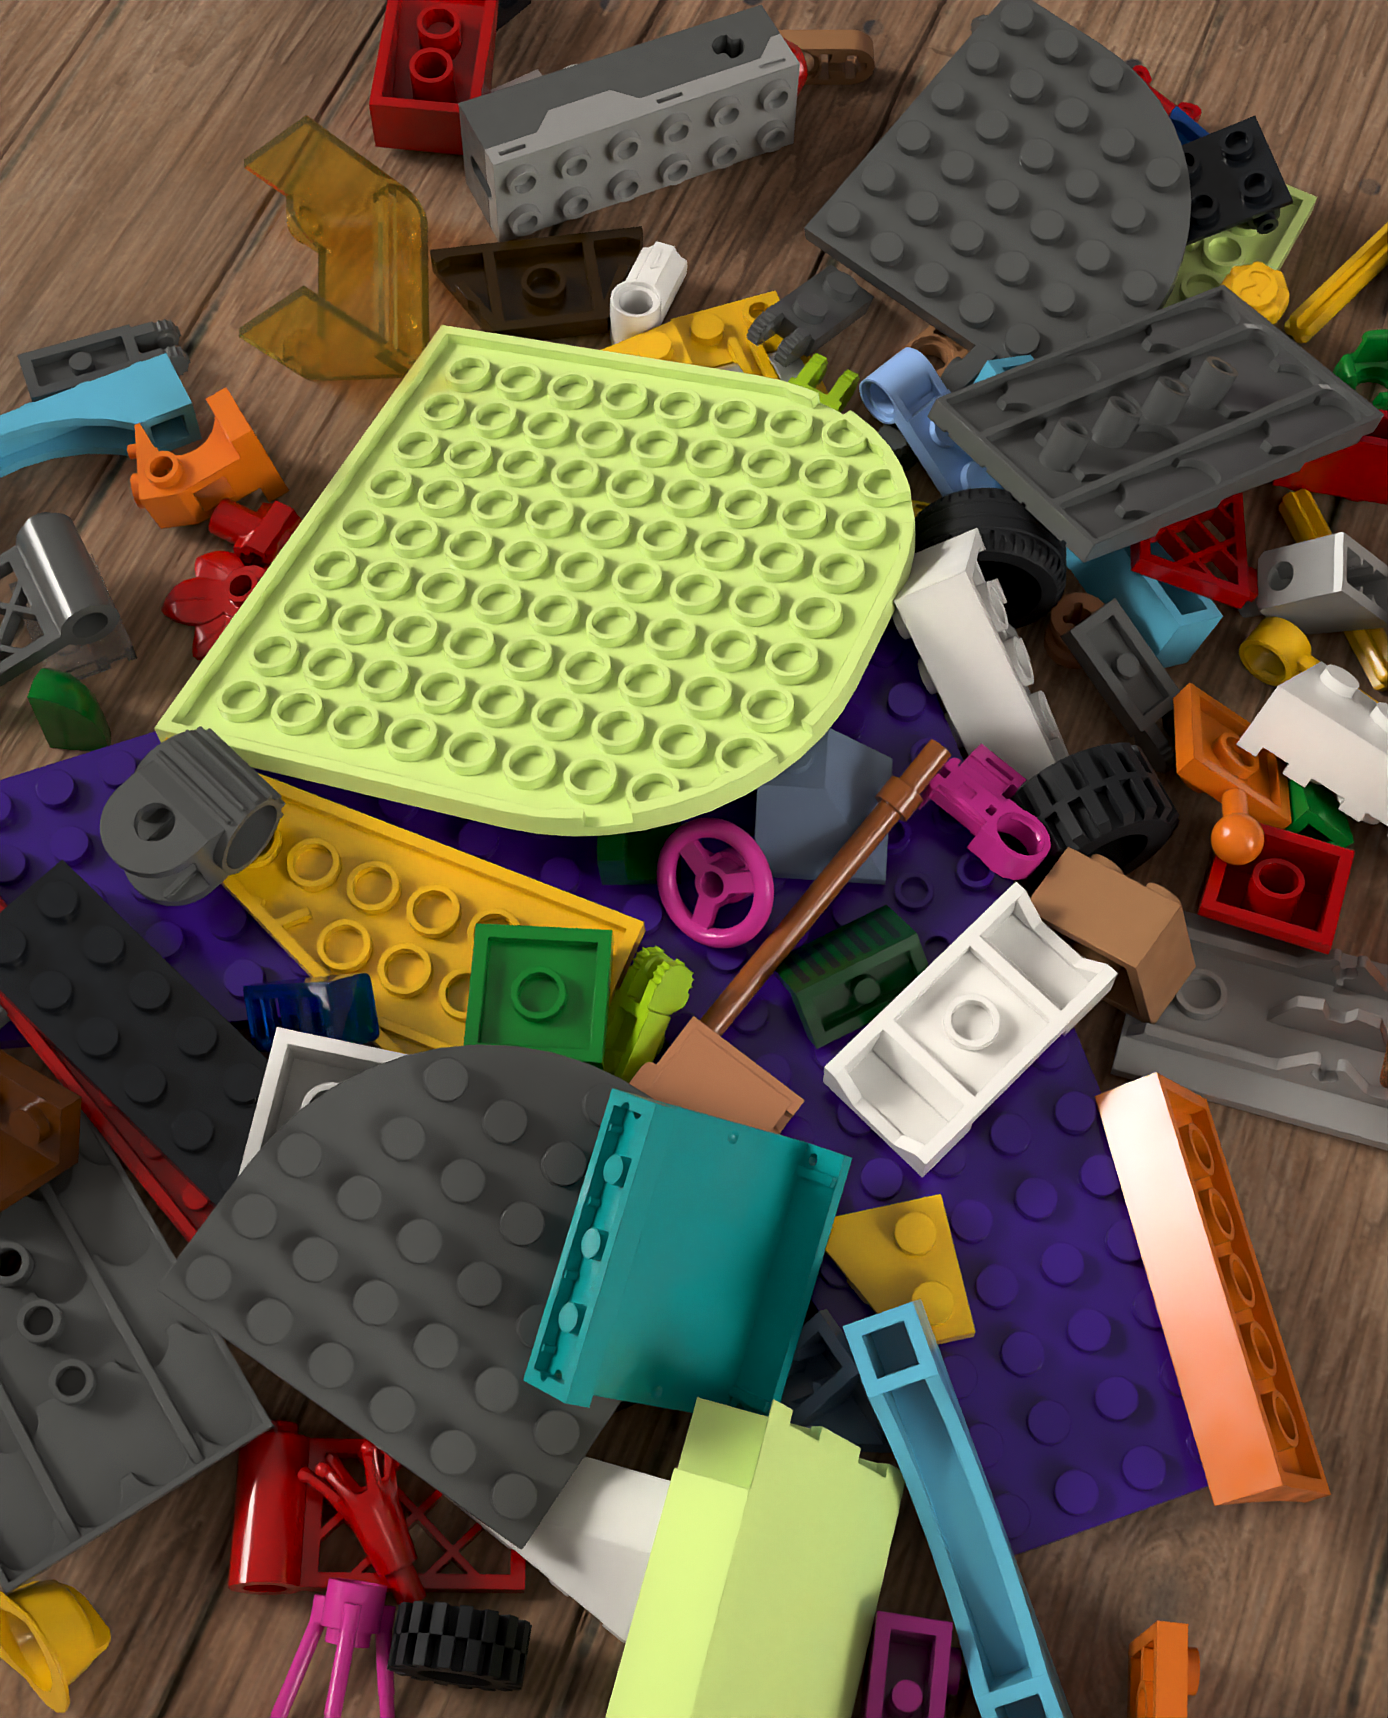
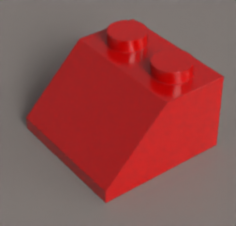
M1258 822L1263 829L1265 838L1263 849L1256 859L1244 865H1231L1222 861L1214 853L1199 901L1198 915L1329 955L1354 858V850Z

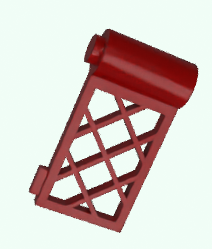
M1243 492L1221 500L1216 508L1162 527L1156 536L1130 545L1131 571L1238 609H1241L1247 601L1253 602L1259 595L1257 569L1249 567L1247 563ZM1209 520L1221 532L1225 540L1219 542L1202 523ZM1184 531L1201 551L1193 553L1176 533ZM1158 542L1175 562L1151 554L1150 544ZM1212 561L1227 577L1228 581L1215 577L1204 564Z
M271 1420L274 1425L272 1429L238 1450L228 1589L239 1593L258 1595H281L300 1591H327L329 1577L385 1585L387 1586V1592H392L385 1576L378 1577L377 1573H365L372 1567L367 1556L351 1572H319L321 1543L343 1523L351 1530L352 1528L323 1494L308 1482H300L297 1473L303 1467H307L315 1473V1466L319 1462L325 1463L324 1457L328 1453H336L338 1458H357L364 1466L360 1448L364 1441L368 1440L309 1438L298 1434L299 1426L296 1423ZM381 1450V1459H384V1452ZM396 1461L397 1473L403 1467V1465ZM398 1487L400 1504L409 1514L405 1519L408 1530L418 1524L445 1553L425 1573H417L425 1592L524 1593L526 1559L514 1549H510V1574H479L460 1552L484 1528L476 1522L452 1545L425 1516L445 1496L436 1490L417 1507ZM324 1500L336 1515L322 1527ZM453 1561L464 1574H442L440 1572Z

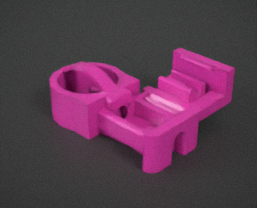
M982 743L963 762L958 758H951L920 794L923 802L919 805L918 809L921 810L931 799L960 822L975 836L967 846V849L979 857L991 871L1003 878L1011 880L1027 878L1033 874L1044 860L1051 847L1050 836L1045 826L1037 817L1023 810L1010 799L1027 779ZM998 832L1010 834L1018 839L1025 846L1029 855L1019 854L1010 849L1001 840Z

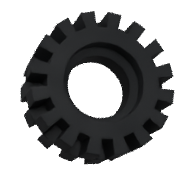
M414 1601V1603L403 1602L401 1605L398 1604L387 1669L401 1676H411V1679L434 1681V1684L445 1686L451 1684L458 1685L459 1688L472 1689L474 1687L484 1691H496V1689L505 1692L519 1691L523 1687L532 1625H530V1622L519 1620V1617L510 1614L499 1615V1611L490 1609L477 1610L474 1609V1606L460 1604V1607L444 1602H435L434 1604L424 1601Z

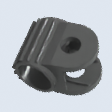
M199 726L196 730L189 731L187 729L185 732L168 738L143 758L135 773L120 785L106 802L100 819V836L109 856L125 871L130 883L143 897L161 905L181 906L204 898L229 875L236 874L248 867L261 854L274 835L279 820L284 815L281 812V808L286 803L281 799L282 796L211 728L205 730L202 726Z

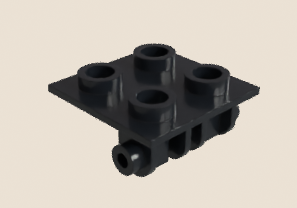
M1256 116L1182 145L1189 172L1191 191L1190 228L1186 246L1247 222L1251 229L1257 230L1259 234H1268L1278 227L1279 222L1277 219L1280 216V208L1293 204V199Z

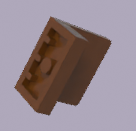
M0 1050V1213L78 1163L82 1099L81 1096Z

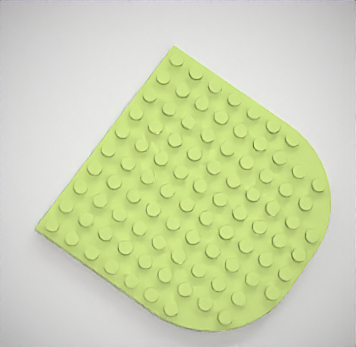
M441 325L154 729L162 743L166 737L170 738L185 732L187 729L189 731L196 730L199 726H202L205 730L211 728L253 768L529 833L558 836H602L643 831L681 822L711 812L741 798L778 776L811 749L841 715L855 692L896 609L893 600L902 590L911 573L915 553V517L910 485L903 467L894 452L873 427L851 410L843 415L837 410L820 403L819 393L808 388L754 374Z

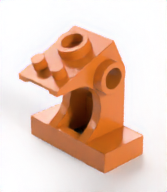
M227 387L206 398L215 415L213 430L206 442L186 454L175 455L170 451H159L152 444L140 423L134 425L135 443L127 445L129 458L131 460L137 459V473L132 474L130 478L131 490L137 506L140 509L146 508L160 529L199 524L212 516L213 511L223 498H229L237 502L260 488L270 503L289 491Z

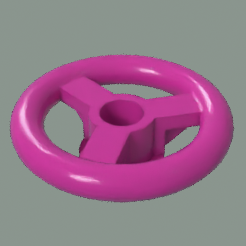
M698 818L688 821L679 826L665 841L657 863V885L662 904L674 924L689 938L712 948H733L753 939L768 921L774 901L772 872L763 851L756 841L742 828L718 818ZM715 838L726 842L732 847L713 854L705 849L698 839ZM680 855H682L696 875L695 887L699 897L693 914L684 904L677 886L676 871ZM754 893L751 909L742 922L725 929L713 927L720 907L728 903L739 902Z

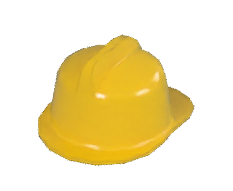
M55 1579L33 1581L18 1587L9 1594L0 1591V1658L27 1680L47 1706L57 1713H65L70 1705L68 1686L91 1665L95 1658L107 1649L111 1642L109 1627L84 1595L74 1587L59 1583Z

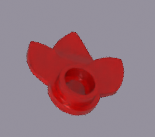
M212 551L196 558L195 578L184 580L172 588L164 600L161 612L174 622L195 626L192 653L195 659H204L266 572L265 568L257 565L245 566L243 561L232 552Z

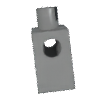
M1345 532L1264 551L1258 558L1259 595L1253 602L1247 601L1241 609H1238L1240 615L1244 618L1261 615L1283 618L1297 626L1305 635L1388 627V566Z

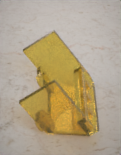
M305 115L245 158L244 168L286 197V223L289 232L298 242L305 244L318 253V294L303 285L239 328V338L309 381L404 378L430 342L428 221L426 213L419 200L411 191L309 116Z

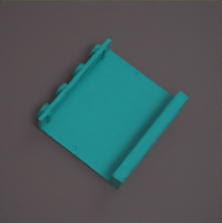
M612 1088L523 1381L565 1404L590 1408L593 1396L693 1413L697 1397L768 1417L773 1399L781 1402L852 1157L805 1141Z

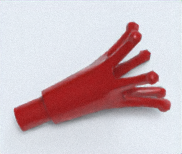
M364 1441L360 1450L365 1467L367 1486L360 1487L348 1473L336 1453H328L324 1457L325 1463L319 1462L315 1466V1473L307 1467L301 1468L297 1473L298 1480L302 1483L308 1482L317 1489L347 1520L378 1577H386L397 1605H401L403 1602L414 1603V1601L424 1599L427 1595L413 1565L417 1555L399 1501L396 1460L384 1453L383 1469L381 1450L372 1442ZM321 1477H324L330 1484H328Z

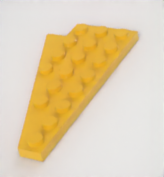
M258 773L282 796L281 799L286 803L281 808V812L284 815L280 818L274 835L261 854L242 871L229 875L221 885L378 1048L410 1055L437 1048L464 1046L476 923L613 930L614 949L610 1006L616 989H620L632 958H634L646 931L644 921Z

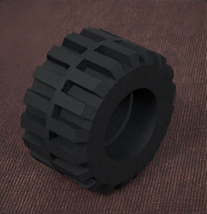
M1127 742L1104 744L1069 755L1039 772L1010 798L1023 810L1037 817L1045 826L1050 836L1051 847L1047 856L1033 874L1027 877L1034 891L1067 847L1088 857H1091L1093 854L1102 855L1114 862L1123 871L1124 875H1127L1144 864L1163 847L1173 835L1180 821L1178 819L1179 813L1142 749L1137 745H1130ZM1003 833L1013 851L1029 855L1025 846L1018 839L1010 834Z

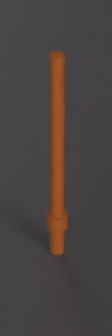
M930 739L899 778L893 775L875 796L878 804L700 1019L702 1023L719 1036L724 1034L898 820L906 822L923 802L920 796L921 792L951 757L950 752L944 746Z

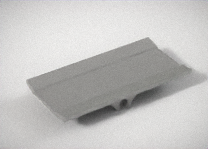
M1183 911L1196 967L1155 1025L1143 1023L1129 1014H1125L1110 1074L1130 1080H1137L1157 1072L1207 1099V1101L1388 1151V965L1371 961L1367 956L1356 957L1348 955L1340 949H1331L1329 955L1198 914Z

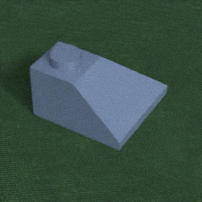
M829 728L825 735L799 760L772 780L758 787L755 841L769 863L772 877L815 880L878 804L875 796L892 776L893 758ZM888 834L848 882L885 885Z

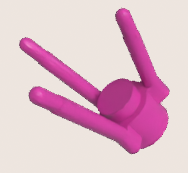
M329 1577L326 1595L314 1594L310 1621L274 1704L270 1718L288 1717L325 1627H327L325 1642L335 1644L337 1647L325 1704L324 1718H341L354 1648H369L372 1634H375L380 1718H395L394 1671H389L387 1665L392 1643V1629L396 1606L385 1604L387 1586L359 1580Z

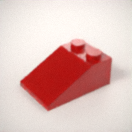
M387 0L369 100L376 147L463 155L458 103L491 93L499 0Z

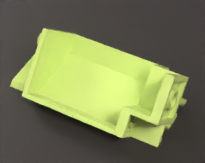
M697 1397L678 1469L674 1468L605 1718H851L905 1487L901 1471L890 1464L876 1463L859 1458L860 1447L823 1426H811L810 1429L790 1423L793 1410L775 1399L772 1401L770 1413L767 1417Z

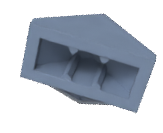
M827 1309L819 1311L803 1325L780 1403L793 1410L790 1423L810 1429L811 1426H823L860 1447V1452L893 1453L867 1397L846 1336Z

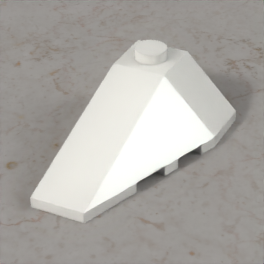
M584 1456L522 1550L454 1503L508 1549H514L548 1577L549 1582L567 1597L571 1596L603 1623L602 1626L621 1642L626 1643L670 1485L669 1480Z

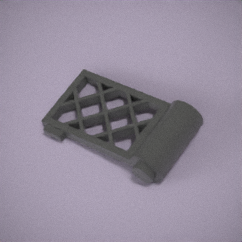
M42 512L30 517L17 533L16 545L0 554V579L13 571L18 579L10 603L0 602V614L5 615L0 626V687L69 644L86 645L105 638L119 623L120 614L72 519L62 513ZM27 602H29L31 608L26 607ZM21 618L38 621L43 630V636L23 648L11 646Z

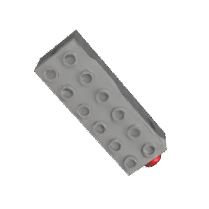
M758 5L458 103L466 184L498 242H504L520 236L530 235L535 231L570 219L580 218L585 214L620 202L630 201L635 197L670 185L680 184L687 179L717 169L727 168L734 163L767 152L777 151L784 146L794 143L797 96L804 87L808 77L805 57L798 45L782 37L763 6Z

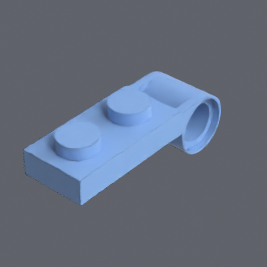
M906 347L860 382L859 392L865 407L880 422L888 425L895 423L942 497L954 492L974 488L1004 489L986 472V467L982 468L948 436L949 433L947 431L943 432L927 417L936 399L951 393V391L947 390L930 361L921 352L914 348Z

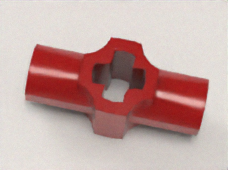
M223 498L212 513L209 522V532L234 544V554L243 561L245 566L257 565L267 570L302 519L293 508L276 500L274 503L263 502L256 512L229 498Z

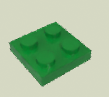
M476 923L464 1046L481 1044L525 1047L553 1052L604 1070L614 949L613 930Z

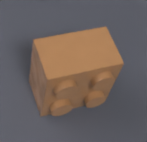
M1067 847L1030 897L1042 922L1082 958L1106 963L1118 973L1111 990L1101 1000L1143 1023L1155 1025L1196 967L1182 905L1178 898L1158 884L1148 883L1144 886L1126 877L1114 862L1102 855L1093 854L1091 857H1088Z

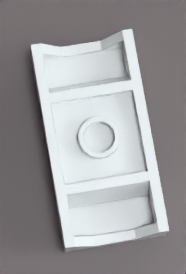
M1015 882L824 1067L823 1082L923 1178L971 1130L972 1123L1061 1034L1065 1036L1111 990L1118 973L1106 963L1082 958L1042 922L1027 891Z

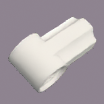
M656 241L651 247H643L626 281L618 284L612 290L610 297V341L612 345L662 324L687 274V260L677 253L675 246Z

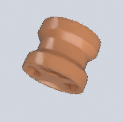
M1074 592L1064 595L1058 604L1052 608L1049 625L1044 634V648L1048 656L1057 664L1066 668H1082L1060 636L1105 605L1098 597L1088 593Z

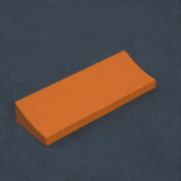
M1157 1072L1096 1095L1095 1099L1214 1506L1267 1501L1306 1503L1331 1495L1207 1099Z

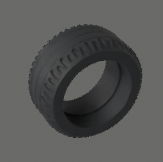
M999 488L967 489L948 494L923 508L915 517V553L978 528L986 549L978 553L977 561H996L990 563L978 562L986 582L998 578L1007 600L1003 605L1008 623L1012 627L1018 629L1037 621L1050 612L1061 600L1066 586V542H1061L1025 508L1027 505L1024 503L1020 504L1011 495V492Z

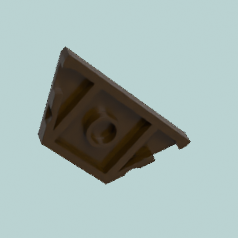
M642 226L433 249L430 250L432 271L484 332L541 341L608 333L610 328V297L612 290L618 284L626 281L643 248Z

